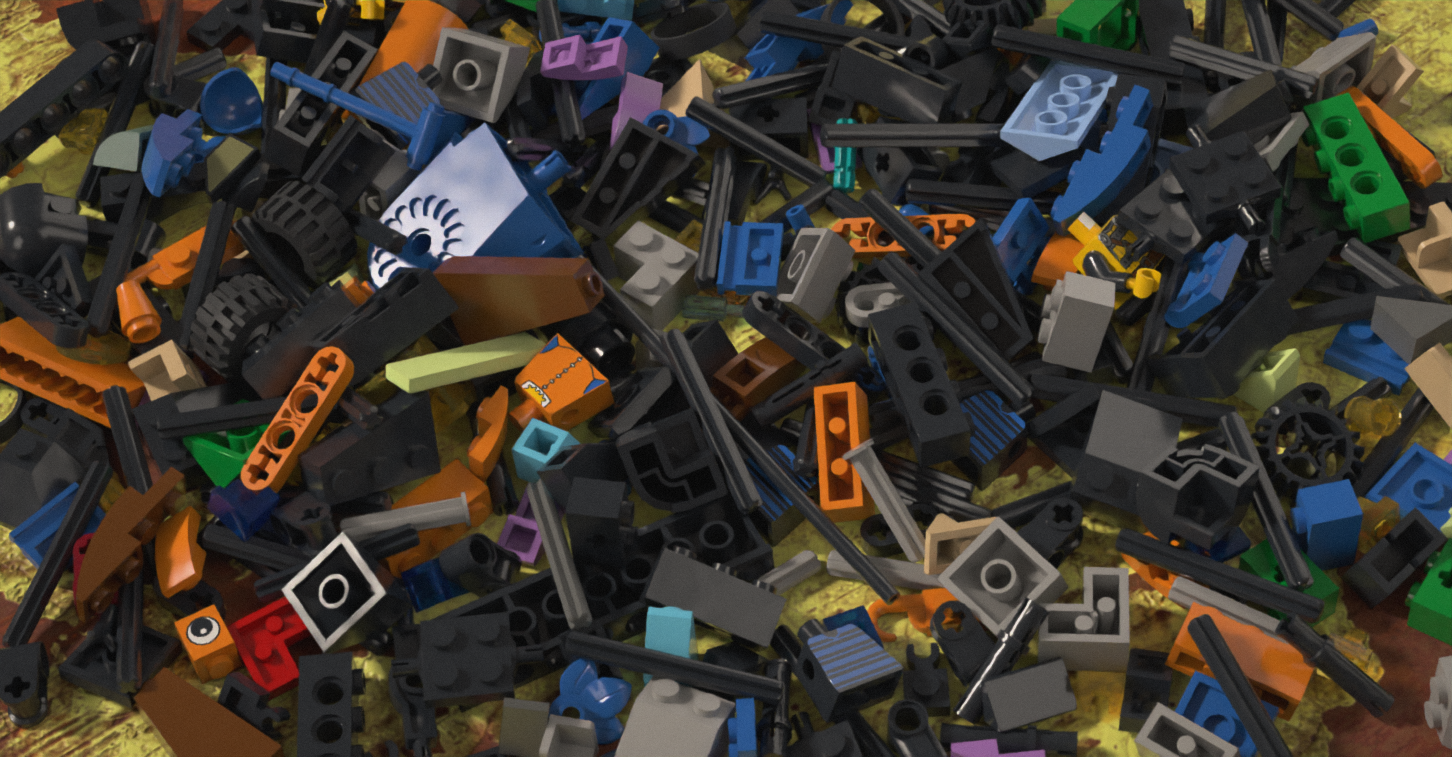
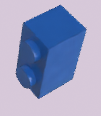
M1349 479L1298 489L1295 508L1290 510L1292 532L1299 548L1322 571L1353 565L1363 512Z

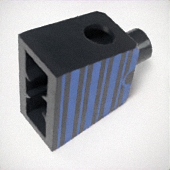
M404 61L359 85L351 95L417 124L423 108L428 107L429 102L441 104L439 98L432 90L443 81V78L438 69L431 64H426L416 73L409 63ZM356 114L366 127L380 132L389 143L399 150H402L411 141V138Z
M986 390L961 402L960 406L963 413L969 412L972 416L975 436L970 438V455L951 461L981 491L994 482L1026 451L1028 434L1026 423L1036 417V411L1030 401L1021 407L1016 406L1013 402L1006 405L993 391Z
M777 445L766 450L819 506L820 488L817 480L819 478V468L816 469V475L812 478H807L805 475H797L793 469L796 456L786 446ZM748 458L744 460V464L762 500V506L749 513L748 516L758 532L774 547L806 518L763 471ZM723 477L727 490H729L728 485Z
M811 619L800 627L797 637L804 645L795 666V673L826 723L892 699L904 667L857 625L848 624L828 632L818 619Z

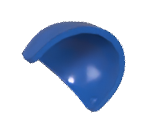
M238 67L229 68L216 74L209 80L201 95L200 109L205 122L213 130L224 134L245 135L262 127L263 102L254 82L243 70Z

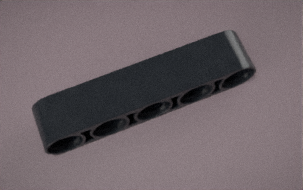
M91 39L0 111V178L10 172L117 84L127 71L128 62L126 57L103 41Z

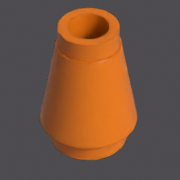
M130 280L121 283L116 288V293L118 295L122 333L132 343H145L156 338L161 332L160 324L162 319L139 282Z

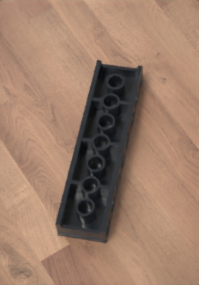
M728 490L729 494L690 510L676 512L638 529L636 551L628 552L625 569L574 563L592 620L597 617L600 618L608 639L623 642L646 631L647 613L650 606L639 602L656 557L664 548L671 550L672 546H679L690 550L697 555L695 561L712 567L713 563L726 565L738 572L736 578L748 583L775 569L773 549L769 543L766 544L748 514H744L738 509L730 490ZM551 568L431 619L509 612L511 636L515 641L516 647L542 643L544 650L543 663L518 664V670L514 678L515 689L563 668L557 635L571 628L566 619ZM483 703L458 705L461 713Z

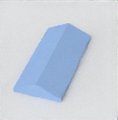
M1051 60L1001 129L1000 138L1038 161L1077 149L1105 107L1109 87L1116 86L1119 73Z

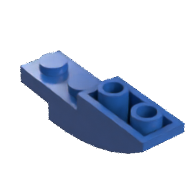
M843 0L836 5L832 13L831 23L841 25L846 23L845 16L853 6L850 0ZM829 4L795 16L820 20ZM766 34L745 57L754 68L745 81L793 70L798 62L807 59L813 61L820 57L824 50L821 44Z
M1134 85L1130 96H1124L1121 99L1116 112V119L1118 121L1113 131H1107L1103 136L1099 153L1086 149L1081 161L1076 160L1073 163L1068 175V183L1070 184L1064 196L1059 195L1051 211V218H1053L1058 235L1064 237L1069 235L1071 232L1067 230L1068 227L1083 212L1091 219L1102 212L1126 187L1141 166L1151 148L1148 130L1143 129L1153 107L1149 89Z
M187 109L177 119L163 113L156 119L141 168L144 182L152 195L160 198L171 187L176 188L182 176L187 177L195 161V155L190 154L191 149H197L203 134V129L199 128L202 114Z

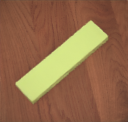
M526 332L386 364V379L411 394L526 366L546 344Z

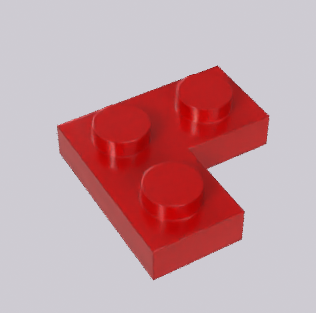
M286 596L226 626L253 681L271 693L268 701L299 686V669L287 648L312 634Z

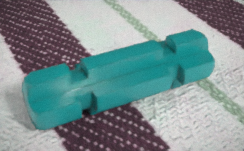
M841 118L837 121V124H858L855 119ZM835 148L833 187L847 194L852 193L855 187L857 148Z

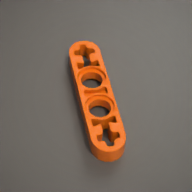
M1350 86L1335 95L1338 96L1349 92L1376 143L1401 162L1403 174L1418 187L1426 189L1443 177L1441 167L1433 154L1358 88Z
M967 214L905 216L918 230L925 226H932L935 234L931 242L942 252L957 239L953 235L945 236L944 228L950 234H959L963 232L964 226L970 228L976 222L974 218ZM871 217L842 219L835 223L831 229L842 239L849 237L850 231L859 237H867L868 243L863 239L850 240L849 245L855 249L852 258L885 257L890 252H895L900 257L911 256L895 240L889 246H880L878 244V237L884 229Z
M333 346L325 347L316 353L246 460L241 470V480L257 496L270 497L282 488L299 462L298 455L308 448L351 381L354 374V364L339 348ZM329 364L339 366L335 373L326 369ZM317 381L327 386L325 391L316 385ZM309 395H318L316 408L309 413H302V401ZM287 430H294L295 439L292 445L286 449H278L277 444L281 434ZM271 453L280 459L278 463L269 458ZM260 471L269 473L265 481L257 478Z

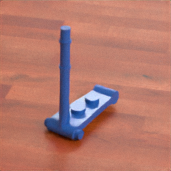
M276 62L271 69L272 77L286 82L290 87L295 86L322 98L328 104L333 103L411 138L405 155L408 158L406 165L419 171L422 170L423 164L428 165L430 158L454 131L460 135L476 119L475 117L458 112L444 110V106L429 102L428 107L423 108L416 124L338 89L336 85H329L300 72L298 68H290Z

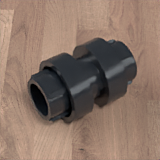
M602 299L590 313L536 327L548 342L555 335L559 334L605 378L631 364L635 355V347L631 343L633 332Z

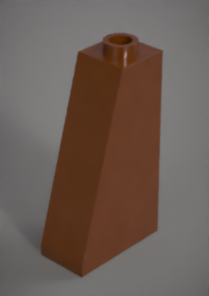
M453 256L447 258L433 272L459 306V309L450 314V317L465 346L590 313L605 296L602 280L598 273L593 270L588 258Z
M166 667L154 678L148 679L134 697L144 723L169 757H285L280 744Z

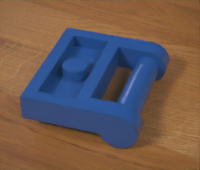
M1235 233L1222 243L1218 241L1213 243L1206 253H1195L1190 258L1188 263L1189 273L1176 301L1169 305L1165 313V320L1171 326L1176 328L1187 327L1223 302L1248 242Z

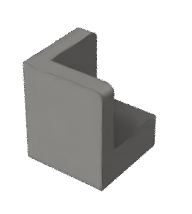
M550 714L539 750V757H597L599 748L595 725L592 721Z

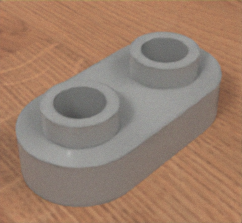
M891 282L861 285L853 288L846 296V316L852 324L866 328L868 327V314L912 302Z

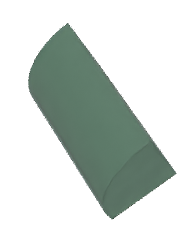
M153 125L119 132L108 137L99 146L93 165L136 172L141 171L142 161Z

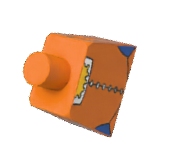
M557 334L516 376L514 383L522 403L508 413V417L521 433H523L532 418L568 431L614 404L609 380L563 337Z

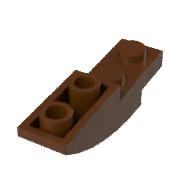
M765 337L740 352L713 375L710 391L741 422L750 413L748 408L758 404L793 382L808 367Z
M173 467L144 495L129 486L101 521L88 546L78 577L76 602L78 617L82 622L86 623L95 613L100 614L105 611L111 604L114 594L125 583L130 584L138 577L143 568L141 545L149 543L155 536L158 526L169 515L174 516L184 506L187 498L185 475Z

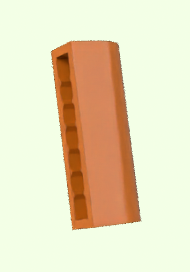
M406 0L359 85L404 61L409 63L416 73L426 64L433 65L442 27L469 30L468 27L453 12L429 0ZM345 109L341 116L343 124L350 115L363 124L355 113ZM410 142L402 150H407Z
M20 317L0 324V379L64 408H70L76 413L109 428L111 426L102 397L104 390L114 385L125 387L131 408L139 406L146 387L143 381L131 371L129 365L86 346L81 348L56 346Z

